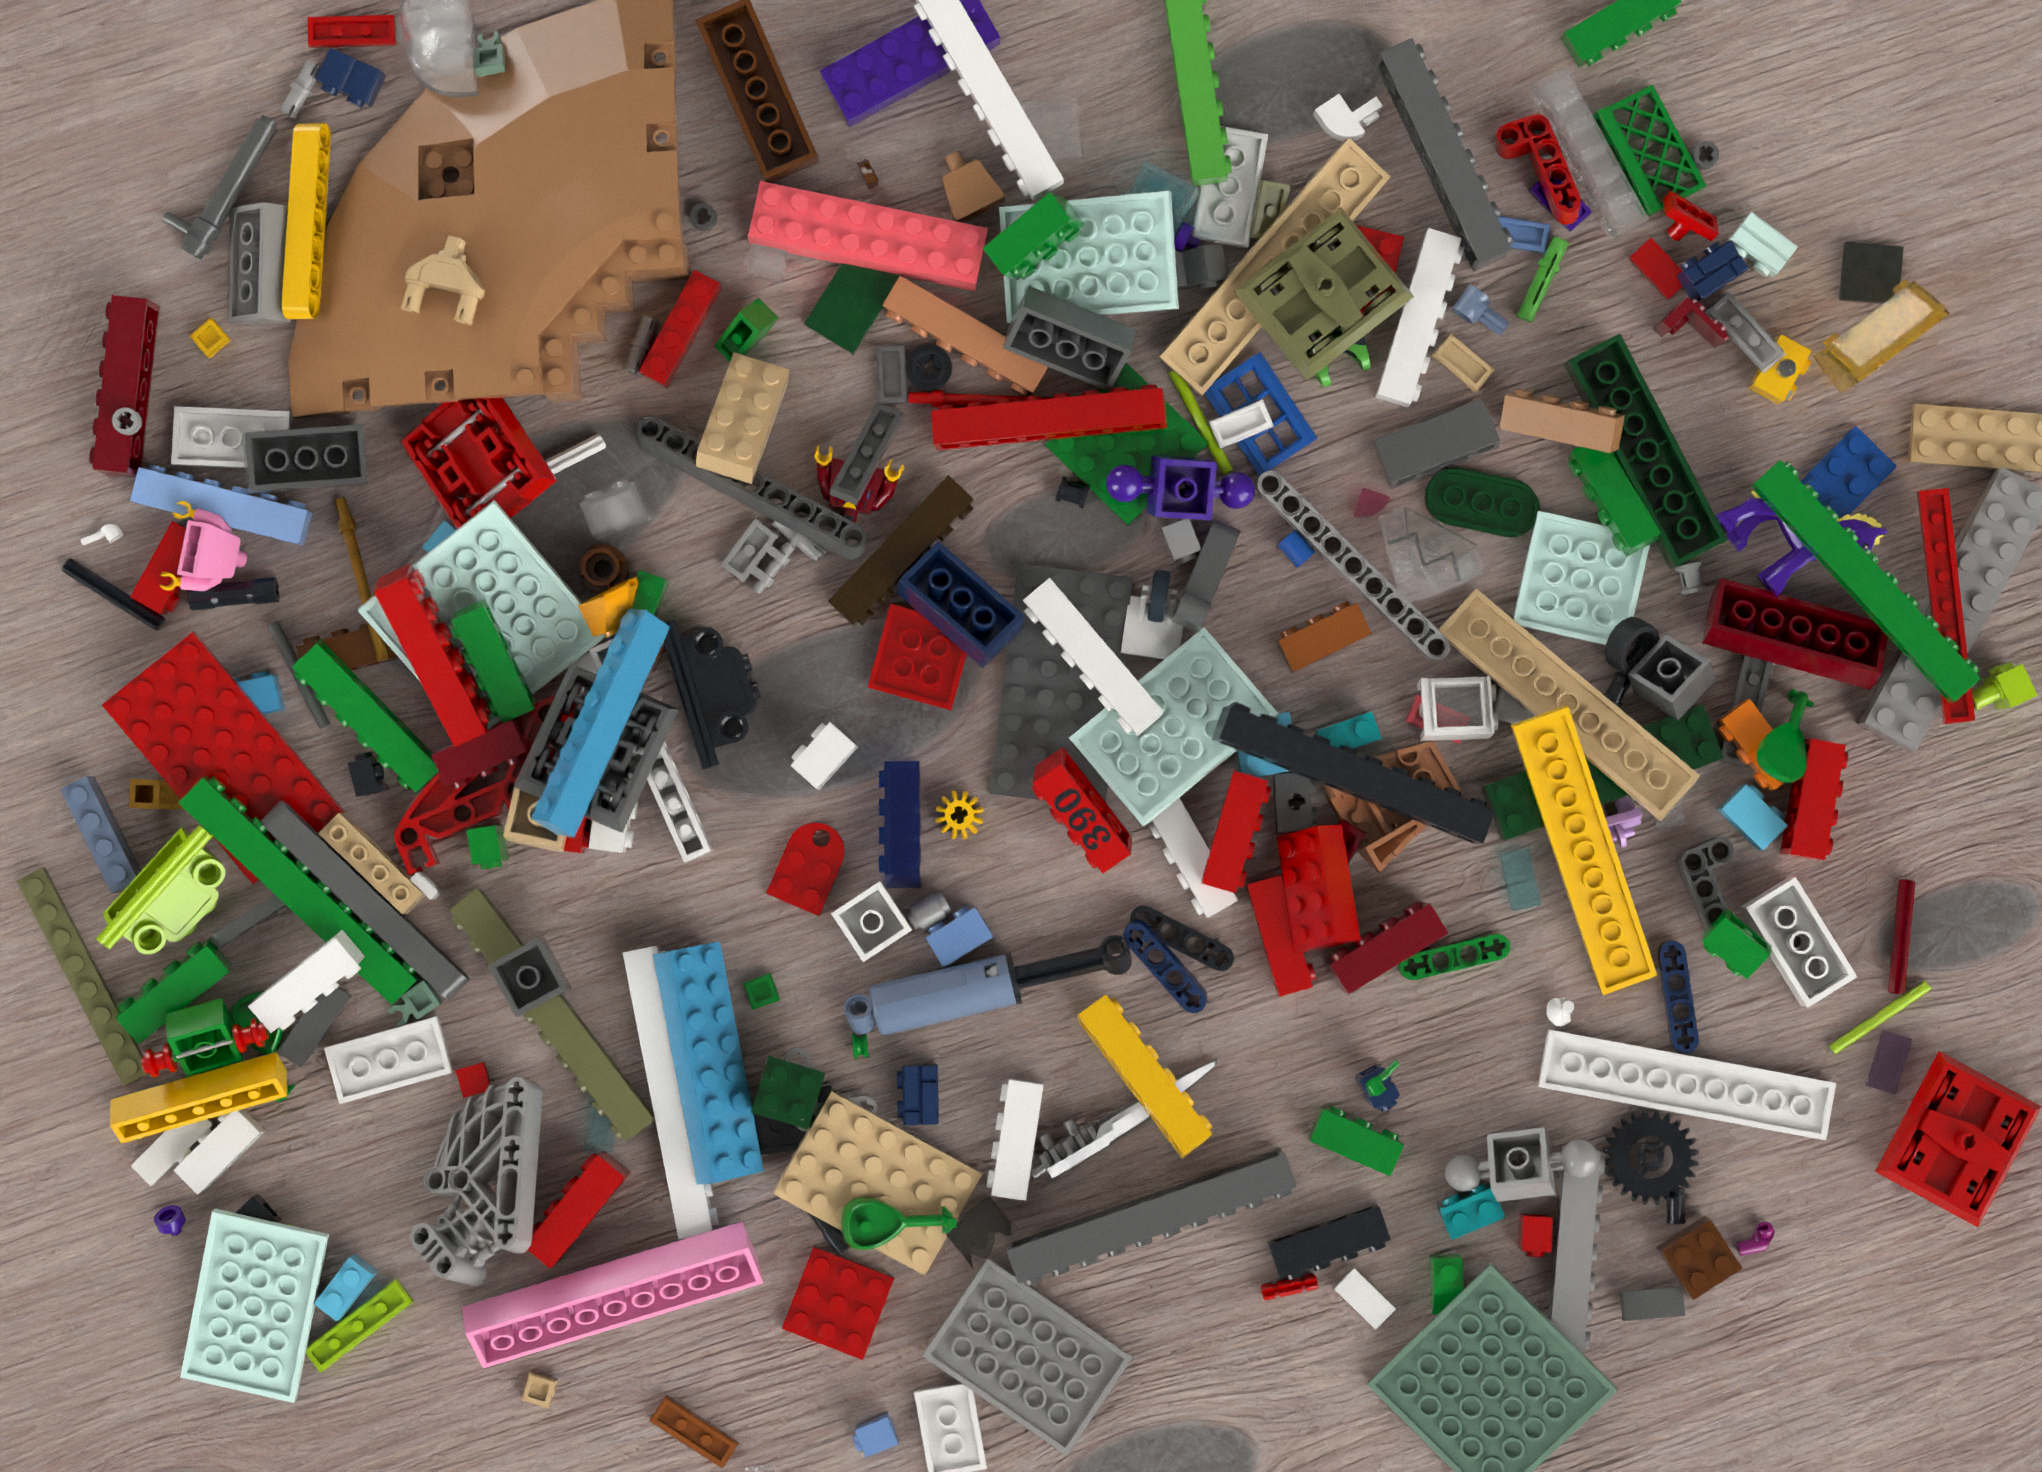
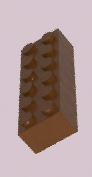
M740 0L696 19L697 26L765 182L773 183L819 163L817 153L751 1Z

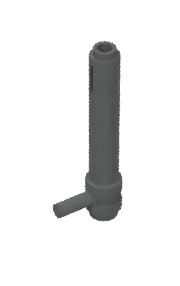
M264 115L260 119H256L200 217H196L192 224L170 212L165 213L163 222L186 234L182 240L184 244L181 249L202 260L205 254H209L212 249L210 245L213 239L217 240L221 233L220 227L277 131L275 129L277 126L276 122Z

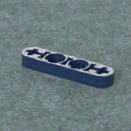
M1139 919L1130 921L1123 933V937L1128 941L1130 949L1184 1010L1190 1013L1202 1011L1208 998L1205 988L1145 921ZM1132 928L1135 931L1140 929L1143 931L1141 937L1147 944L1144 950L1141 949L1144 942L1139 937L1134 939L1131 937ZM1151 949H1159L1163 952L1164 959L1160 962H1153L1149 959L1148 952ZM1172 970L1179 971L1183 976V981L1179 984L1171 983L1167 978L1168 972ZM1188 982L1190 983V985L1188 986L1187 990L1191 993V995H1200L1198 1001L1199 1004H1197V1002L1193 1001L1192 1003L1188 1002L1190 995L1185 989L1182 993L1179 992L1186 986Z
M1668 940L1659 946L1657 955L1670 1042L1676 1051L1690 1053L1697 1048L1699 1037L1686 951L1681 943ZM1670 945H1672L1673 949L1679 951V955L1674 956L1676 966L1682 965V970L1672 969L1666 972V966L1672 967L1671 959L1664 956V952L1669 951ZM1673 974L1681 975L1684 980V985L1680 990H1671L1668 985L1669 977ZM1677 1003H1684L1688 1008V1014L1684 1019L1679 1020L1673 1016L1672 1009ZM1690 1022L1691 1027L1684 1028L1686 1036H1691L1692 1041L1687 1043V1048H1684L1683 1044L1677 1043V1039L1682 1037L1681 1028L1675 1029L1674 1024Z

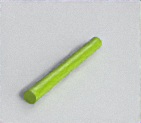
M1171 371L1168 374L1201 435L1209 442L1207 446L1222 474L1225 475L1231 472L1233 468L1223 449L1219 448L1212 429L1190 388L1179 375Z
M1925 980L1828 1045L1834 1055L1838 1054L1929 992L1931 987Z

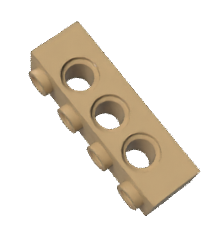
M338 813L319 832V835L402 915L408 914L426 896L410 881L412 877L347 814Z

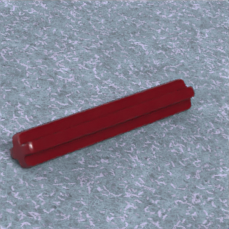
M1901 879L1898 882L1888 992L1893 994H1904L1906 987L1916 885L1915 881Z

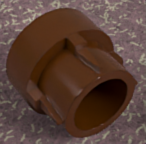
M608 544L592 545L580 558L578 565L579 578L588 589L600 594L628 579L629 563L625 555L614 546ZM603 561L609 562L612 568L611 573L606 577H599L596 572L597 565Z

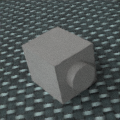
M1183 519L1161 528L1173 562L1180 560L1182 565L1197 559L1196 553L1201 551V547L1190 519Z

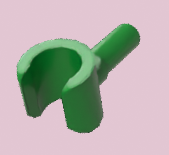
M1396 1060L1382 1073L1366 1082V1088L1371 1097L1387 1090L1382 1081L1387 1079L1400 1065Z

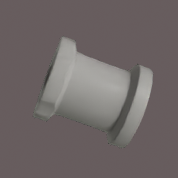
M1701 562L1675 567V571L1679 573L1681 579L1682 596L1706 590L1699 570Z

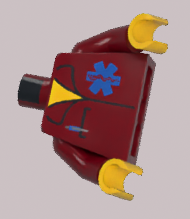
M819 445L815 451L817 482L823 498L829 502L830 507L841 509L840 515L856 523L858 513L870 516L872 511H879L893 497L898 478L905 468L902 464L899 471L892 470L891 463L893 460L888 462L885 469L876 468L858 504L854 505L830 495V489L845 460L832 458L833 448L829 446V454L827 455L820 454Z

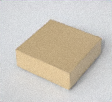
M530 1371L521 1400L549 1409L558 1379Z

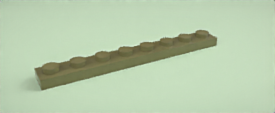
M42 867L17 880L122 1085L127 1086L148 1075L142 1066L141 1057H143V1054L138 1044L115 1019L119 1010L46 868Z

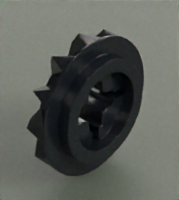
M921 345L915 348L907 358V376L911 383L921 390H936L945 385L951 376V359L945 350L936 345ZM933 356V366L941 370V372H931L926 380L925 370L917 366V364H927L928 360Z

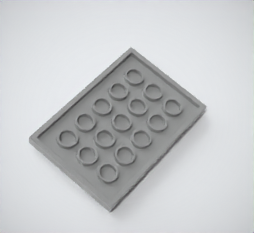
M988 1258L922 1354L924 1358L1066 1456L1132 1359L1124 1351L1031 1287L1025 1286V1283L1018 1284L1015 1276Z

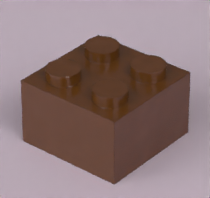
M1703 1216L1656 1247L1687 1296L1692 1300L1697 1299L1743 1269L1712 1220L1706 1216Z

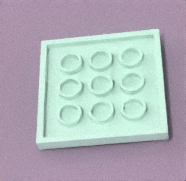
M1538 511L1513 620L1525 628L1606 646L1609 635L1615 626L1626 618L1634 617L1650 545L1626 557L1623 550L1619 551L1612 541L1613 534L1608 526Z

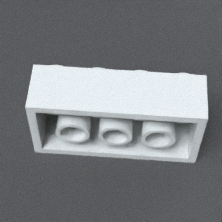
M1787 877L1740 906L1741 911L1753 930L1772 945L1770 957L1800 1006L1808 1008L1857 978L1854 970L1796 877ZM1795 936H1798L1801 941L1798 947L1793 945Z

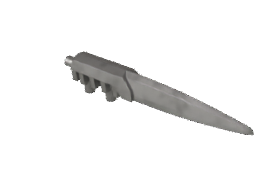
M1217 1058L1176 1077L1177 1082L1174 1084L1179 1091L1187 1092L1216 1067L1218 1063ZM1135 1099L1108 1116L1096 1121L1095 1127L1092 1123H1087L1083 1125V1128L1079 1129L1073 1117L1063 1122V1125L1070 1136L1061 1138L1056 1144H1054L1048 1132L1038 1137L1044 1151L1036 1154L1041 1163L1032 1168L1030 1173L1034 1180L1046 1173L1052 1179H1055L1122 1139L1149 1121L1151 1117L1139 1101Z

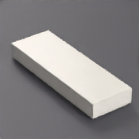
M209 1118L165 1131L131 1167L150 1186H154L177 1162L178 1157L188 1148L190 1149L197 1142L199 1136L215 1123Z

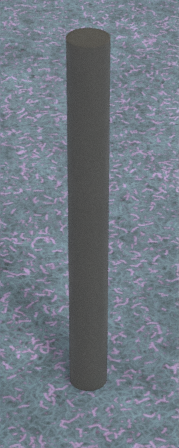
M275 621L269 624L268 628L319 728L322 729L330 725L320 702L314 695L312 687L309 684L303 685L293 674L295 670L292 666L298 659L279 622Z

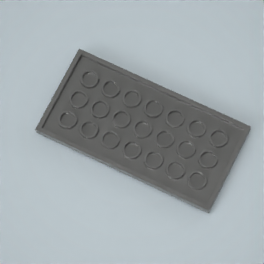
M1018 564L1013 606L1025 615L1022 630L1008 643L990 794L1040 800L1032 789L1035 766L1061 747H1064L1106 801L1107 783L1069 739L1070 736L1105 709L1098 700L1101 694L1095 687L1090 690L1079 677L1083 672L1077 665L1072 668L1060 655L1064 652L1058 643L1053 646L1042 633L1046 630L1039 621L1034 624L1024 612L1027 606L1023 600L1050 578L1123 663L1124 654L1120 652L1127 606L1130 605L1133 577Z

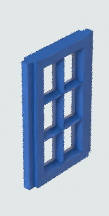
M1261 352L1214 381L1204 393L1219 417L1253 404L1269 394L1282 413L1272 420L1274 427L1286 419L1298 437L1296 441L1285 447L1272 427L1237 442L1259 477L1318 439ZM1252 369L1265 388L1254 397H1251L1239 379ZM1234 381L1247 400L1235 409H1233L1221 391ZM1267 431L1280 449L1278 453L1269 459H1266L1255 442L1256 438Z

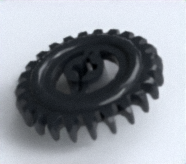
M1644 1109L1642 1119H1639L1632 1112L1631 1123L1621 1118L1622 1130L1612 1127V1131L1617 1136L1616 1138L1606 1137V1141L1612 1145V1148L1603 1149L1605 1154L1611 1156V1158L1605 1160V1165L1613 1167L1606 1172V1176H1616L1617 1178L1612 1183V1186L1623 1185L1621 1190L1622 1196L1631 1191L1632 1202L1639 1196H1642L1643 1205L1648 1203L1650 1197L1653 1198L1655 1205H1659L1660 1196H1663L1667 1202H1671L1670 1193L1673 1192L1680 1197L1681 1191L1679 1186L1690 1188V1184L1685 1178L1696 1177V1174L1690 1168L1699 1166V1162L1692 1160L1691 1157L1698 1155L1699 1150L1689 1148L1696 1142V1139H1686L1685 1137L1689 1133L1690 1128L1679 1130L1681 1119L1671 1124L1670 1113H1667L1662 1120L1658 1110H1655L1653 1117L1649 1118L1647 1111ZM1648 1136L1659 1138L1656 1143L1648 1142L1639 1148V1165L1633 1170L1629 1161V1154L1633 1144L1639 1139ZM1668 1145L1673 1154L1672 1165L1669 1171L1655 1179L1644 1178L1643 1176L1647 1171H1656L1662 1167L1664 1163L1663 1150ZM1657 1149L1656 1158L1658 1161L1654 1162L1651 1160L1645 1164L1646 1156L1644 1153L1646 1151L1652 1153L1653 1150L1656 1151Z

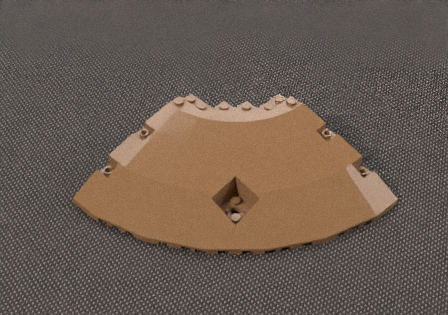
M597 0L523 25L500 38L505 50L506 72L477 77L473 56L425 89L358 164L325 229L319 315L316 319H297L288 359L292 418L323 417V415L349 414V412L380 410L381 407L456 402L458 400L474 398L545 395L553 403L582 401L579 344L607 342L606 313L635 312L633 283L689 280L690 278L689 250L682 238L678 175L679 152L675 91L677 74L675 52L676 20L674 0ZM658 54H664L666 59L662 63H657L655 57ZM665 134L667 135V141L665 143H658L657 136ZM448 168H455L459 172V178L454 183H447L443 179V174ZM448 236L458 237L466 242L463 253L466 256L465 263L471 267L485 289L484 298L478 300L472 325L454 321L461 295L455 292L428 287L424 291L419 314L413 313L414 311L411 313L401 309L408 285L405 283L407 270L432 254L438 255L440 250H444ZM439 381H444L446 384L443 391L436 390V384ZM363 391V399L356 401L354 399L355 392Z

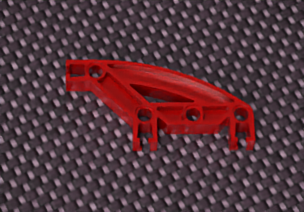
M556 694L535 703L534 710L515 718L529 750L523 753L525 759L510 765L504 780L462 798L459 797L481 776L480 773L470 776V783L454 789L453 784L445 787L438 772L425 786L404 814L394 832L395 844L409 875L423 871L421 866L416 867L411 853L412 849L419 848L420 846L428 859V862L424 863L426 868L440 864L429 835L438 839H444L501 815L505 804L509 811L512 800L511 787L515 784L543 724L542 711L544 708L551 706ZM574 712L570 716L563 715L560 721H563L565 724L567 718H571ZM502 721L497 723L493 727L502 724ZM462 805L468 806L471 810V816L465 822L461 821L457 816V811ZM409 828H413L417 832V840L413 844H408L404 840V833Z

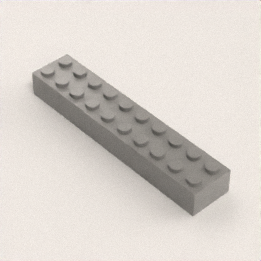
M2004 467L1993 471L1955 541L1968 654L2042 518V488ZM1928 593L1919 608V611L1924 616L1926 614L1931 616ZM1898 648L1857 724L1908 752L1916 751L1941 705L1940 693Z

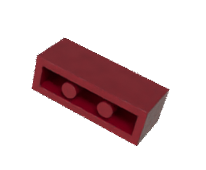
M514 718L488 729L487 733L455 748L451 745L433 753L431 756L445 787L453 784L454 789L470 783L469 777L480 773L481 777L498 771L496 765L507 761L509 766L525 759L523 753L529 749Z

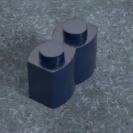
M330 48L316 80L322 84L320 89L333 96H337L339 92L348 96L347 102L363 108L364 104L370 107L373 106L386 75L366 63Z

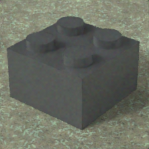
M1667 634L1628 673L1635 694L1677 721L1716 680L1709 660Z
M539 937L488 965L515 1017H520L571 989L567 978L544 937Z

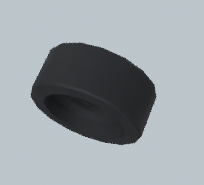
M1629 617L1622 620L1615 626L1607 640L1605 647L1606 661L1615 669L1628 675L1660 640L1658 630L1653 625L1637 617ZM1638 636L1634 649L1627 656L1630 644Z

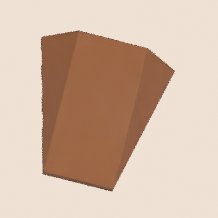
M1434 741L1375 756V758L1383 761L1382 766L1392 769L1393 766L1405 769L1409 771V777L1417 780L1419 777L1430 779L1435 782L1434 787L1442 790L1448 787L1459 792L1462 791ZM1323 784L1327 801L1338 820L1340 821L1344 818L1367 832L1357 852L1377 873H1380L1426 826Z

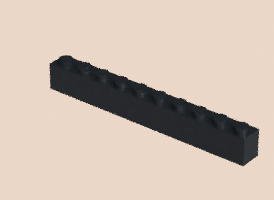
M1234 703L1233 706L1223 707L1212 737L1213 741L1472 844H1484L1495 813L1494 810L1486 807L1487 802L1472 797L1469 801L1460 797L1461 792L1445 787L1444 790L1434 787L1435 782L1424 777H1419L1418 780L1409 777V771L1396 766H1393L1392 769L1382 766L1383 761L1375 757L1366 756V759L1356 755L1357 751L1350 747L1340 745L1337 748L1329 745L1330 740L1325 737L1314 735L1312 738L1304 735V729L1295 725L1287 724V727L1277 724L1278 719L1262 713L1260 717L1250 713L1251 708L1245 705Z

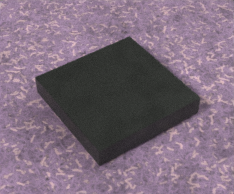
M1845 242L1839 300L1897 306L1899 304L1904 247Z

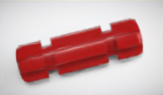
M1311 1273L1303 1275V1278L1298 1277L1288 1281L1287 1279L1276 1281V1284H1272V1282L1262 1284L1261 1293L1264 1300L1275 1299V1296L1278 1295L1279 1297L1302 1293V1290L1305 1289L1306 1291L1315 1290L1318 1288L1316 1275Z

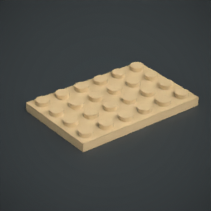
M830 1090L775 1186L773 1194L841 1231L843 1207L847 1202L857 1197L879 1199L897 1208L905 1216L942 1214L941 1206H945L947 1210L952 1212V1217L957 1220L982 1173ZM942 1226L906 1227L894 1239L874 1249L925 1276L950 1232L942 1233Z

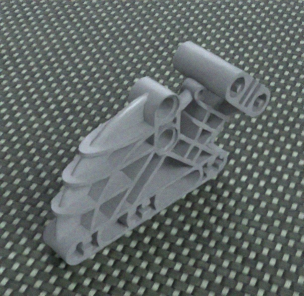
M514 1077L507 1084L499 1087L496 1084H490L485 1094L479 1098H468L464 1111L461 1114L453 1113L451 1116L447 1134L438 1151L435 1165L426 1171L423 1177V1186L430 1193L448 1198L455 1197L453 1203H450L445 1215L438 1217L437 1226L420 1223L412 1229L410 1234L412 1246L420 1255L425 1256L423 1258L424 1261L430 1263L428 1266L438 1277L470 1286H478L486 1278L485 1260L495 1255L496 1251L503 1249L520 1254L529 1249L532 1242L543 1096L542 1089L537 1083L521 1077ZM498 1172L496 1195L487 1183ZM461 1198L470 1206L466 1211L459 1209L458 1204ZM492 1234L494 1236V1242L496 1245H494L493 1247L488 1246L487 1248L483 1249L486 1243L492 1244L493 1238L490 1236Z

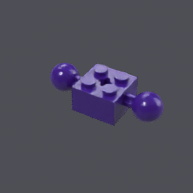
M1152 455L1150 476H1142L1133 466L1119 465L1109 472L1106 479L1107 491L1117 501L1129 502L1136 499L1140 493L1148 494L1146 512L1154 517L1212 520L1214 498H1220L1221 502L1229 508L1241 509L1249 505L1255 495L1254 483L1244 473L1232 472L1224 476L1221 481H1216L1217 462L1208 458ZM1180 483H1184L1185 488H1182L1178 491V486L1180 485Z

